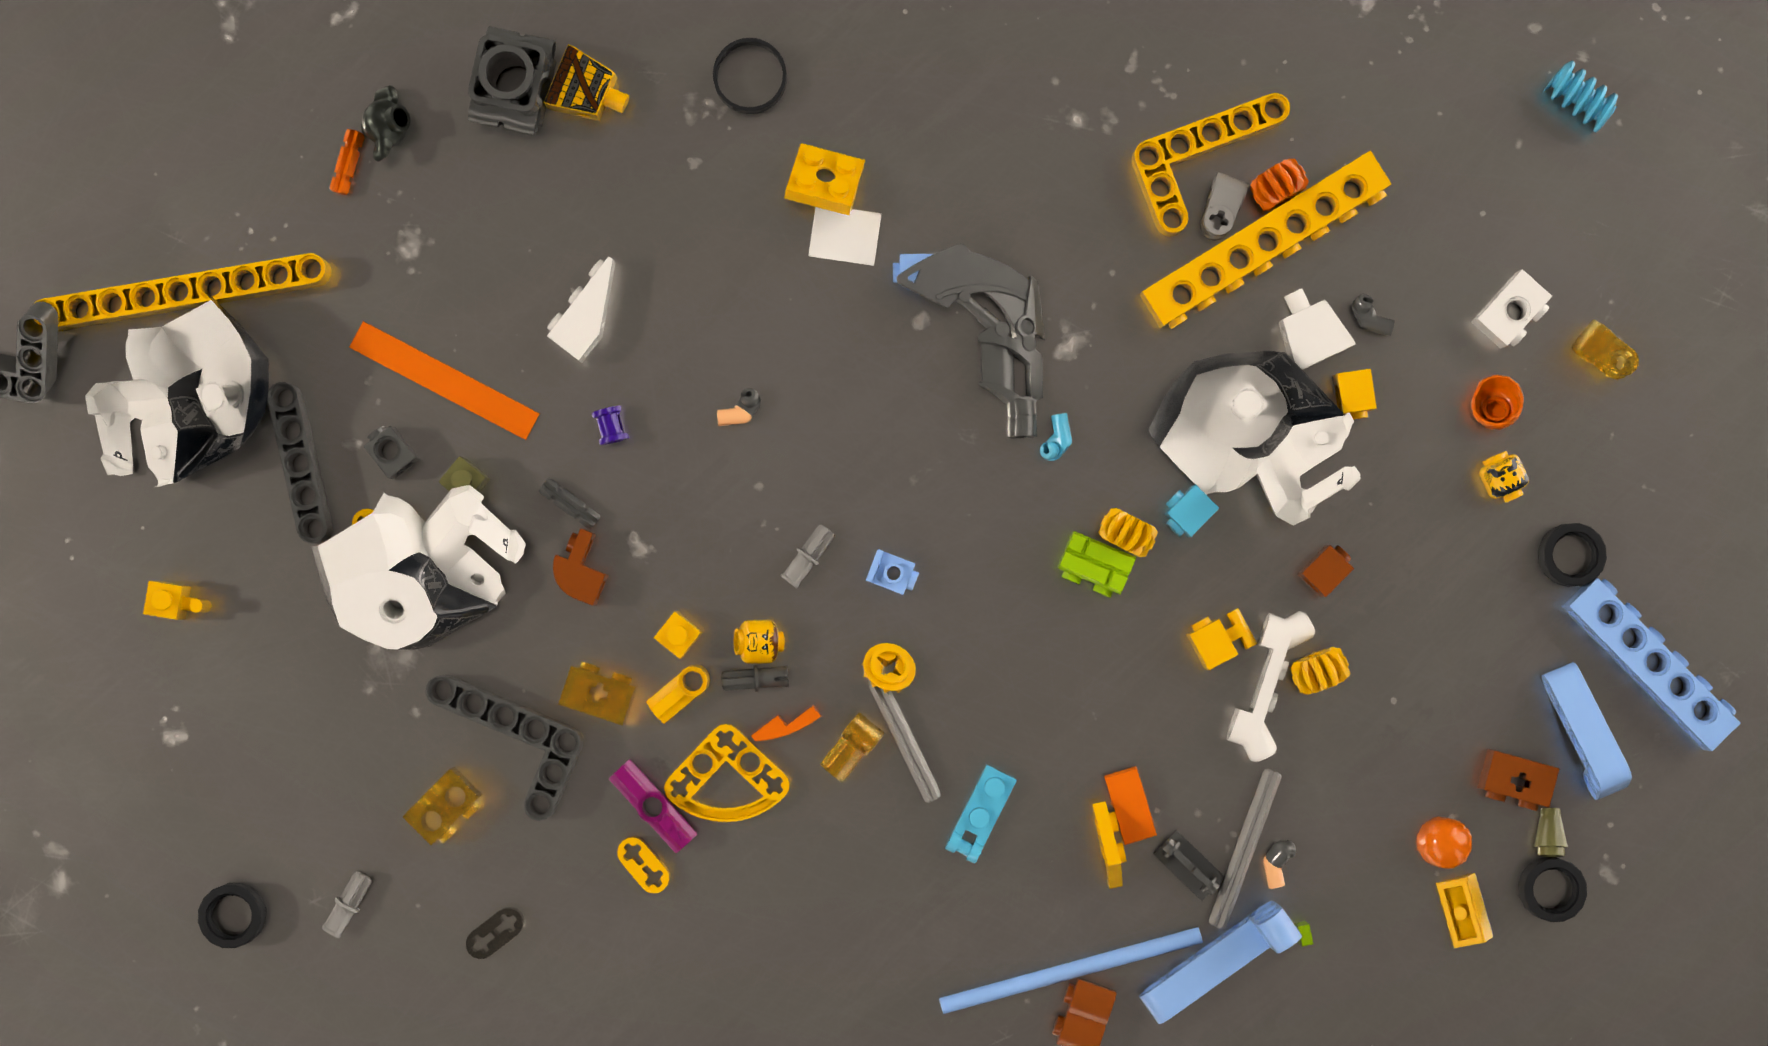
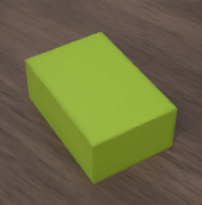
M1306 921L1294 923L1302 934L1298 944L1302 947L1314 944L1310 924Z

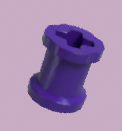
M620 405L592 412V417L597 419L601 435L599 445L612 444L629 438L628 433H625L619 414L622 411Z

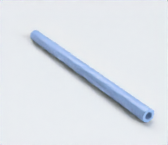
M1199 927L973 988L939 998L943 1014L1202 944V936Z

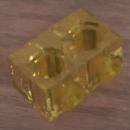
M453 767L406 812L403 818L430 845L435 844L438 840L444 844L457 831L453 825L462 816L466 820L469 819L480 808L481 805L477 801L483 794L460 771ZM453 787H459L464 791L465 801L462 805H455L450 801L449 792ZM429 811L437 812L440 815L442 822L438 829H431L426 824L425 818Z

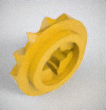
M881 643L873 646L868 650L862 662L864 677L871 681L872 688L877 686L883 689L884 694L889 691L899 693L902 689L909 687L916 673L915 663L911 655L902 647L891 643ZM895 662L893 673L889 672L887 675H883L882 670L884 666L887 667Z

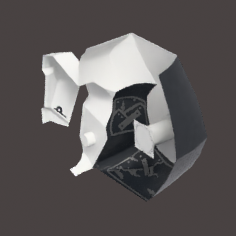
M206 293L211 299L210 301L162 327L129 329L125 344L126 359L133 380L96 383L85 395L88 414L95 415L103 450L101 461L107 475L124 476L133 474L130 422L134 418L142 420L140 431L147 465L158 480V485L155 487L176 483L239 450L252 436L266 411L269 389V360L241 324L210 294Z
M1285 352L1228 353L1194 361L1174 381L1149 428V432L1158 446L1206 495L1223 494L1238 489L1257 475L1275 516L1293 526L1310 518V514L1314 511L1317 504L1341 489L1349 491L1361 479L1360 473L1355 466L1344 467L1308 490L1301 488L1300 476L1342 449L1354 420L1350 412L1344 414Z
M466 485L452 488L426 522L410 504L398 497L388 496L384 493L372 514L319 546H311L326 600L341 628L365 641L386 649L415 650L433 645L496 608L498 602L506 594L501 584L500 574L473 549L464 545L467 536L476 535L505 559L515 564L523 556L526 543L516 530H509L481 503L484 498L481 493L472 486Z

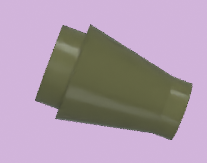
M1540 808V819L1534 848H1537V856H1565V848H1568L1560 808Z

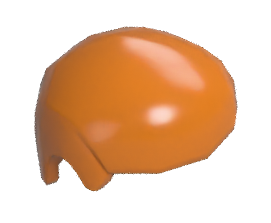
M1502 375L1490 376L1478 383L1471 400L1472 414L1475 420L1485 428L1504 429L1514 424L1519 418L1524 404V396L1520 385L1510 377Z
M1434 817L1422 825L1417 835V850L1423 859L1433 866L1446 869L1455 868L1466 862L1472 850V834L1465 827V824L1458 820Z

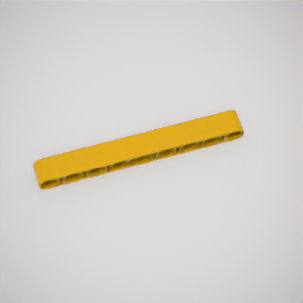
M307 253L40 299L36 302L49 303L56 309L58 313V331L197 308L211 300L206 293H208V284L214 279H219L221 282L220 291L212 296L219 304L320 287L329 281L331 267L322 257L314 253ZM313 262H319L321 266L320 274L313 279L308 278L306 274L308 265ZM279 268H286L288 272L286 281L281 284H275L273 280L275 271ZM252 273L254 276L253 286L250 289L243 290L240 285L242 277L245 274ZM185 284L188 288L187 297L182 301H177L175 290L178 286ZM152 290L155 294V300L150 306L144 307L142 296L146 291ZM119 296L122 305L118 311L112 313L109 309V302L113 297ZM86 301L88 312L84 317L78 318L76 315L77 305ZM34 319L37 324L41 325L38 320Z

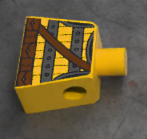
M568 44L544 104L553 111L600 120L605 107L623 113L630 95L614 89L617 80L615 72Z

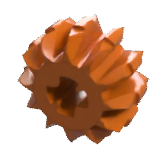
M1287 159L1278 164L1276 163L1273 167L1252 180L1250 190L1253 193L1254 200L1261 206L1263 211H1270L1299 195L1306 189L1309 180L1305 175V170L1298 164L1296 159Z

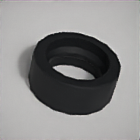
M1581 523L1561 524L1551 529L1542 539L1538 550L1539 564L1544 574L1554 583L1565 587L1584 586L1594 581L1603 571L1607 560L1606 545L1600 534L1593 528ZM1567 535L1582 537L1591 548L1592 559L1590 565L1579 574L1569 575L1563 573L1557 568L1553 560V550L1556 543Z
M1542 857L1531 862L1522 872L1519 881V897L1524 907L1534 916L1548 922H1564L1575 917L1583 908L1587 898V883L1582 872L1571 862L1557 857ZM1547 870L1563 872L1572 883L1570 900L1565 906L1558 909L1542 907L1534 896L1533 886L1535 880L1541 873Z
M227 883L212 889L203 898L198 909V924L202 934L210 943L221 948H237L251 942L261 933L266 922V907L262 897L254 888L243 883ZM238 896L249 904L252 912L251 922L243 933L227 935L220 932L215 926L213 909L216 903L223 897Z

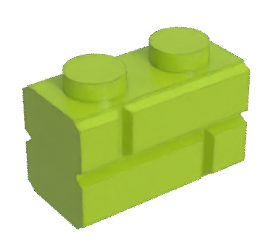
M1073 531L1057 569L1064 571L1062 578L1080 585L1083 579L1095 584L1092 591L1111 598L1113 593L1121 595L1136 557Z

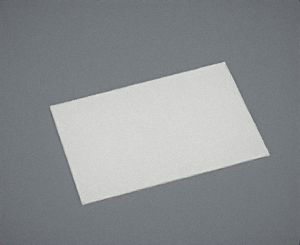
M815 207L808 256L874 266L882 213L852 209L850 215H845Z

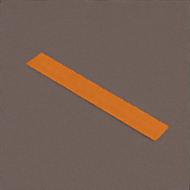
M364 321L349 348L525 440L540 414Z

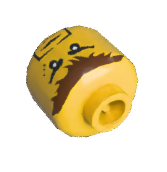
M746 620L741 624L740 628L735 629L733 639L734 652L736 655H740L742 661L747 664L772 663L776 660L778 652H783L784 633L778 632L777 626L772 620Z

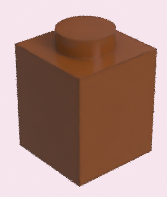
M1325 545L1301 569L1298 575L1320 597H1327L1353 571L1354 568L1349 564L1352 558L1338 545L1335 548L1331 545Z

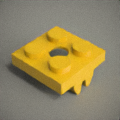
M801 143L786 187L784 199L850 215L854 200L856 199L865 160ZM826 169L834 173L835 179L830 182H824L817 178L816 173L819 170Z

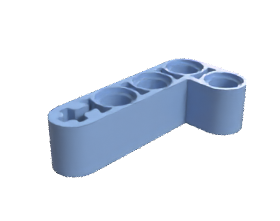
M1572 662L1543 674L1542 682L1585 767L1583 777L1592 797L1595 800H1599L1627 788L1632 780L1630 768L1576 663Z

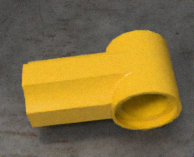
M690 665L649 698L646 703L654 715L665 724L696 697L706 691L711 681L710 674L701 665ZM694 671L701 675L703 683L699 689H691L687 686L685 678L688 672Z

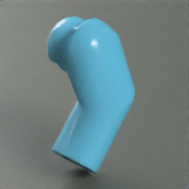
M1067 413L1051 416L1054 433L1040 447V454L1046 460L1055 461L1061 458L1072 443Z

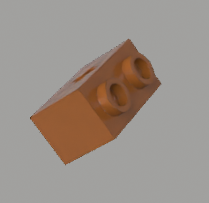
M1487 749L1477 788L1487 790L1485 795L1487 798L1505 802L1506 797L1509 796L1519 799L1518 806L1538 811L1539 805L1550 807L1560 768ZM1512 776H1519L1520 779H1523V786H1516L1510 783Z

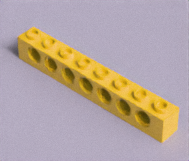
M1370 150L1140 293V297L1160 329L1167 324L1173 329L1188 319L1185 313L1197 307L1199 312L1216 302L1214 295L1224 289L1228 294L1245 284L1242 278L1254 272L1256 277L1273 267L1271 260L1280 254L1286 259L1302 249L1299 243L1309 236L1312 241H1315L1328 233L1330 229L1327 225L1339 219L1340 223L1343 224L1358 214L1356 207L1367 201L1369 206H1372L1385 198L1387 195L1384 190L1392 184ZM1353 182L1359 187L1360 194L1358 198H1350L1346 195L1344 191L1345 183ZM1323 199L1330 203V215L1323 216L1317 212L1315 207L1317 200ZM1288 218H1299L1303 223V231L1301 233L1291 232L1287 227ZM1263 234L1270 235L1275 241L1274 250H1263L1258 242L1259 236ZM1240 252L1244 254L1247 260L1246 267L1242 269L1235 268L1230 262L1231 253ZM1206 269L1215 271L1218 275V284L1215 286L1206 285L1201 278L1202 272ZM1176 287H1184L1189 291L1190 300L1188 303L1180 304L1175 301L1173 290Z

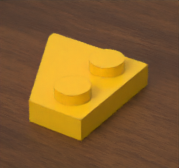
M1106 801L1093 804V815L1102 857L1107 869L1109 889L1122 887L1121 863H1125L1127 860L1123 843H1116L1114 832L1119 831L1115 811L1108 812Z

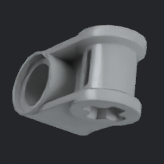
M1217 172L1207 197L1208 202L1200 220V230L1204 237L1216 241L1227 235L1233 227L1237 213L1243 204L1249 183ZM1215 216L1221 218L1220 224L1222 226L1218 230L1213 228L1214 222L1211 221Z

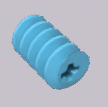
M1571 60L1560 68L1543 92L1550 87L1554 88L1551 99L1555 100L1563 95L1564 100L1561 107L1566 108L1573 103L1575 107L1572 115L1575 117L1581 112H1585L1582 123L1586 125L1595 120L1596 124L1593 132L1596 133L1616 110L1617 106L1615 105L1618 95L1613 93L1605 98L1607 86L1605 85L1594 90L1597 79L1591 77L1583 81L1586 70L1580 69L1573 73L1575 62Z

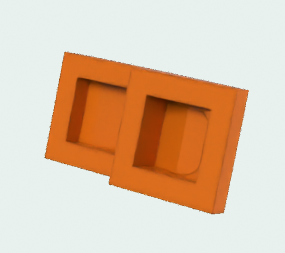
M814 705L788 725L780 715H777L753 733L751 737L754 741H764L786 736L813 723L822 715Z
M1136 766L1105 775L1104 779L1124 845L1157 836Z

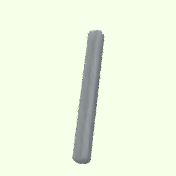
M1265 769L1262 773L1211 912L1209 924L1216 928L1225 929L1228 925L1282 778L1280 773L1273 770Z

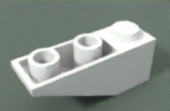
M609 256L605 261L600 259L593 266L588 274L591 279L584 288L579 286L572 293L568 300L571 304L564 314L560 312L556 314L547 327L551 330L547 337L581 363L584 362L603 337L616 264Z

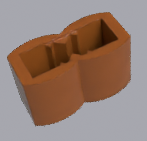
M1077 978L1075 984L1069 983L1063 1002L1068 1003L1067 1010L1064 1016L1058 1015L1052 1034L1057 1036L1056 1043L1061 1046H1100L1117 992L1081 978Z

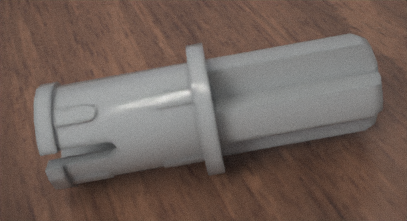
M819 525L802 549L798 548L796 550L799 553L785 572L781 574V577L798 589L800 583L814 564L819 565L817 560L834 539L835 535L825 526Z
M356 871L342 895L335 898L336 905L326 923L322 926L325 932L336 938L342 937L353 914L360 911L358 905L372 882L367 875Z

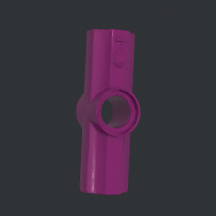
M631 759L608 778L637 810L639 816L650 824L676 854L698 834L669 802L667 796L656 788ZM655 797L662 803L660 814L650 815L646 812L644 804L647 798Z

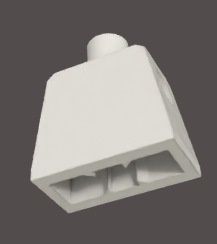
M1299 289L1284 297L1292 315L1282 319L1279 322V327L1287 355L1302 370L1356 345L1354 339L1326 300L1310 306L1303 289Z

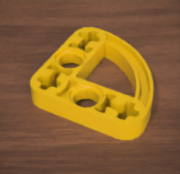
M721 724L670 775L665 782L664 791L667 798L673 804L693 816L710 821L733 822L752 818L772 808L786 796L789 791L790 782L787 775L739 729L732 724ZM730 730L734 734L731 740L737 746L740 745L741 741L747 745V747L738 752L735 760L729 756V754L734 752L729 745H724L723 747L718 745L720 737L717 734L719 731L727 733ZM748 752L755 753L760 760L758 769L752 772L744 770L740 763L741 757ZM698 754H706L712 759L710 771L699 773L695 770L693 760ZM725 761L763 795V797L754 802L736 807H716L691 798ZM765 764L772 768L766 772L772 779H776L778 776L782 778L783 781L780 786L783 791L781 793L777 791L769 793L766 790L769 784L763 777L759 783L753 779V777L762 772ZM686 766L689 772L701 781L696 785L692 779L685 787L688 794L684 796L680 793L675 796L672 794L674 786L671 783L673 780L681 782L688 775L682 772Z

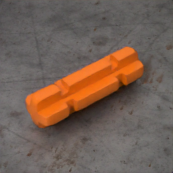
M347 129L343 139L345 146H341L334 170L336 177H332L330 190L334 193L341 195L349 193L351 186L349 179L353 178L360 155L358 148H362L364 141L363 133L357 130Z

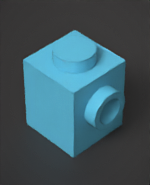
M1195 484L1184 494L1179 490L1166 503L1170 508L1164 514L1169 519L1166 525L1179 537L1183 534L1187 537H1192L1219 507Z

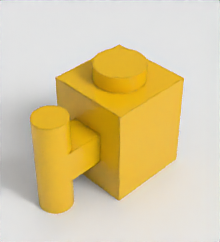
M149 581L143 614L175 620H186L187 611L206 613L211 610L212 604L207 599L190 597V586Z
M1239 608L1227 613L1233 625L1227 629L1224 628L1220 619L1211 621L1209 616L1193 623L1191 625L1193 631L1186 634L1205 670H1211L1239 655L1232 643L1233 641L1240 638L1245 650L1257 644Z

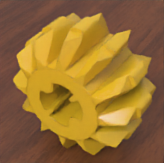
M1110 508L1108 514L1104 516L1101 522V528L1098 533L1102 539L1138 557H1146L1156 542L1155 538L1158 531L1154 526L1118 508Z
M1335 647L1324 648L1296 660L1290 667L1295 686L1297 685L1300 693L1308 695L1337 686V684L1344 682L1351 674L1346 656L1343 655L1340 648Z

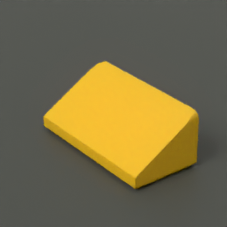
M1470 873L1436 883L1454 948L1486 943L1490 940L1493 934L1476 874Z

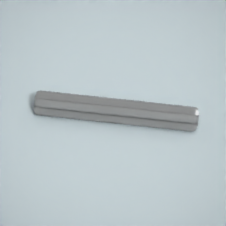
M870 684V690L924 801L930 803L941 796V792L892 692L889 691L884 694L883 689L877 686L872 688Z

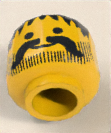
M1506 450L1482 461L1484 467L1480 469L1479 476L1490 498L1498 499L1503 497L1506 503L1524 495L1521 488L1529 483V477L1517 455H1508Z

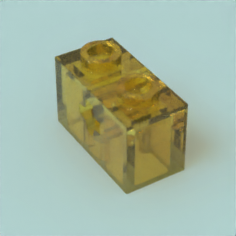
M581 661L579 667L571 666L558 705L622 726L625 725L638 687L631 684L632 678L613 672L612 677L599 674L600 667ZM602 683L604 684L603 690L608 692V695L597 701L595 700L596 694L590 691L592 687H598Z

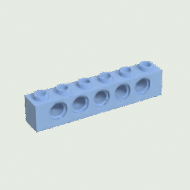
M1596 578L1594 581L1582 586L1562 607L1702 750L1713 751L1741 724L1734 717L1737 713L1736 710L1726 700L1721 699L1719 701L1710 692L1713 687L1706 679L1700 675L1695 677L1686 668L1689 663L1680 653L1675 650L1671 653L1663 644L1665 638L1655 628L1651 626L1647 628L1639 620L1642 615L1634 606L1628 602L1624 605L1615 596L1618 591L1608 580ZM1604 605H1608L1613 614L1608 623L1602 622L1599 617V611ZM1628 629L1633 630L1636 635V641L1631 647H1627L1623 642V634ZM1652 653H1655L1660 660L1659 666L1655 671H1651L1647 667V658ZM1676 677H1679L1683 682V689L1678 695H1674L1670 688L1672 680ZM1700 701L1704 702L1707 708L1706 715L1702 719H1698L1694 713L1695 705Z

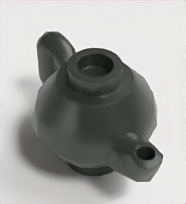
M391 85L375 92L374 102L365 109L362 118V133L366 138L375 143L373 158L378 162L388 156L392 146H396L402 141L411 123L407 109L397 104V90Z

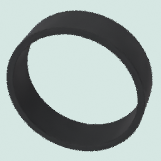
M742 38L731 42L719 53L713 67V81L717 94L729 108L743 114H758L772 108L780 100L786 88L787 72L784 60L774 46L761 39ZM755 45L767 49L778 59L782 67L783 77L781 86L776 95L763 105L743 107L734 104L724 96L718 86L720 64L731 51L741 46Z

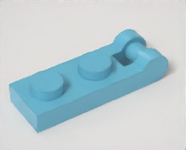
M986 764L945 849L952 853L957 851L967 856L966 860L975 864L1017 779ZM965 830L977 835L973 844L962 839Z

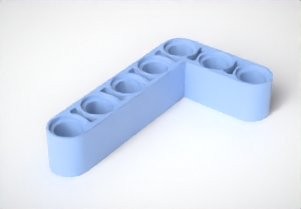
M1269 901L1141 992L1139 997L1157 1023L1162 1024L1268 948L1273 949L1276 953H1281L1297 943L1302 938V934L1285 910L1276 902Z

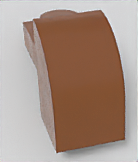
M580 528L578 534L572 533L567 544L566 551L570 553L569 558L555 555L553 573L558 586L563 592L574 599L596 606L608 574L584 565L596 534Z

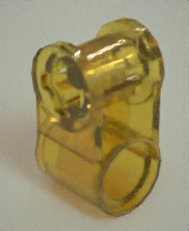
M1591 320L1571 346L1572 350L1579 357L1594 365L1611 379L1619 380L1636 371L1639 365V357L1635 350L1616 337L1609 328L1596 320ZM1622 356L1625 359L1623 362L1624 367L1619 370L1616 367L1618 363L1617 358Z

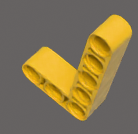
M1279 93L1262 96L1150 138L1137 146L1132 156V165L1155 226L1162 235L1168 237L1176 236L1182 232L1188 223V212L1171 167L1278 127L1290 112V103L1285 96ZM1268 103L1278 105L1281 109V116L1279 118L1269 117L1265 112V105ZM1236 115L1246 116L1250 121V128L1247 130L1238 129L1234 124V117ZM1208 126L1214 127L1219 133V139L1214 142L1207 141L1203 137L1202 129ZM1181 138L1186 141L1188 145L1187 152L1180 154L1173 151L1171 140ZM1143 150L1154 152L1157 158L1156 163L1153 165L1142 163L1139 157L1140 152ZM1155 181L1166 183L1169 190L1168 194L1163 197L1155 195L1151 189L1152 183ZM1167 212L1176 213L1180 218V226L1177 228L1168 227L1163 220L1164 214Z

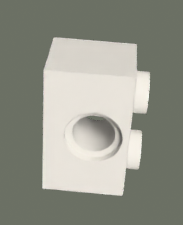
M1522 269L1508 280L1471 323L1500 349L1509 344L1514 347L1527 334V331L1523 328L1531 319L1537 322L1548 311L1550 307L1546 303L1552 295ZM1509 303H1515L1519 306L1521 316L1518 320H1513L1508 316L1507 306Z

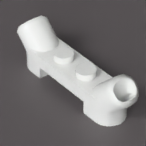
M1298 611L1286 618L1269 613L1264 621L1257 645L1268 648L1269 651L1249 711L1235 708L1227 734V741L1243 745L1250 761H1262L1276 752L1277 746L1264 720L1267 712L1272 713L1275 708L1278 694L1274 693L1277 681H1283L1289 662L1284 661L1287 651L1314 637V626L1308 615L1304 612Z

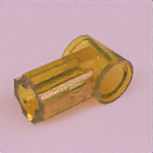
M858 712L841 733L842 737L820 765L840 782H843L857 766L861 758L871 752L885 732L862 713Z

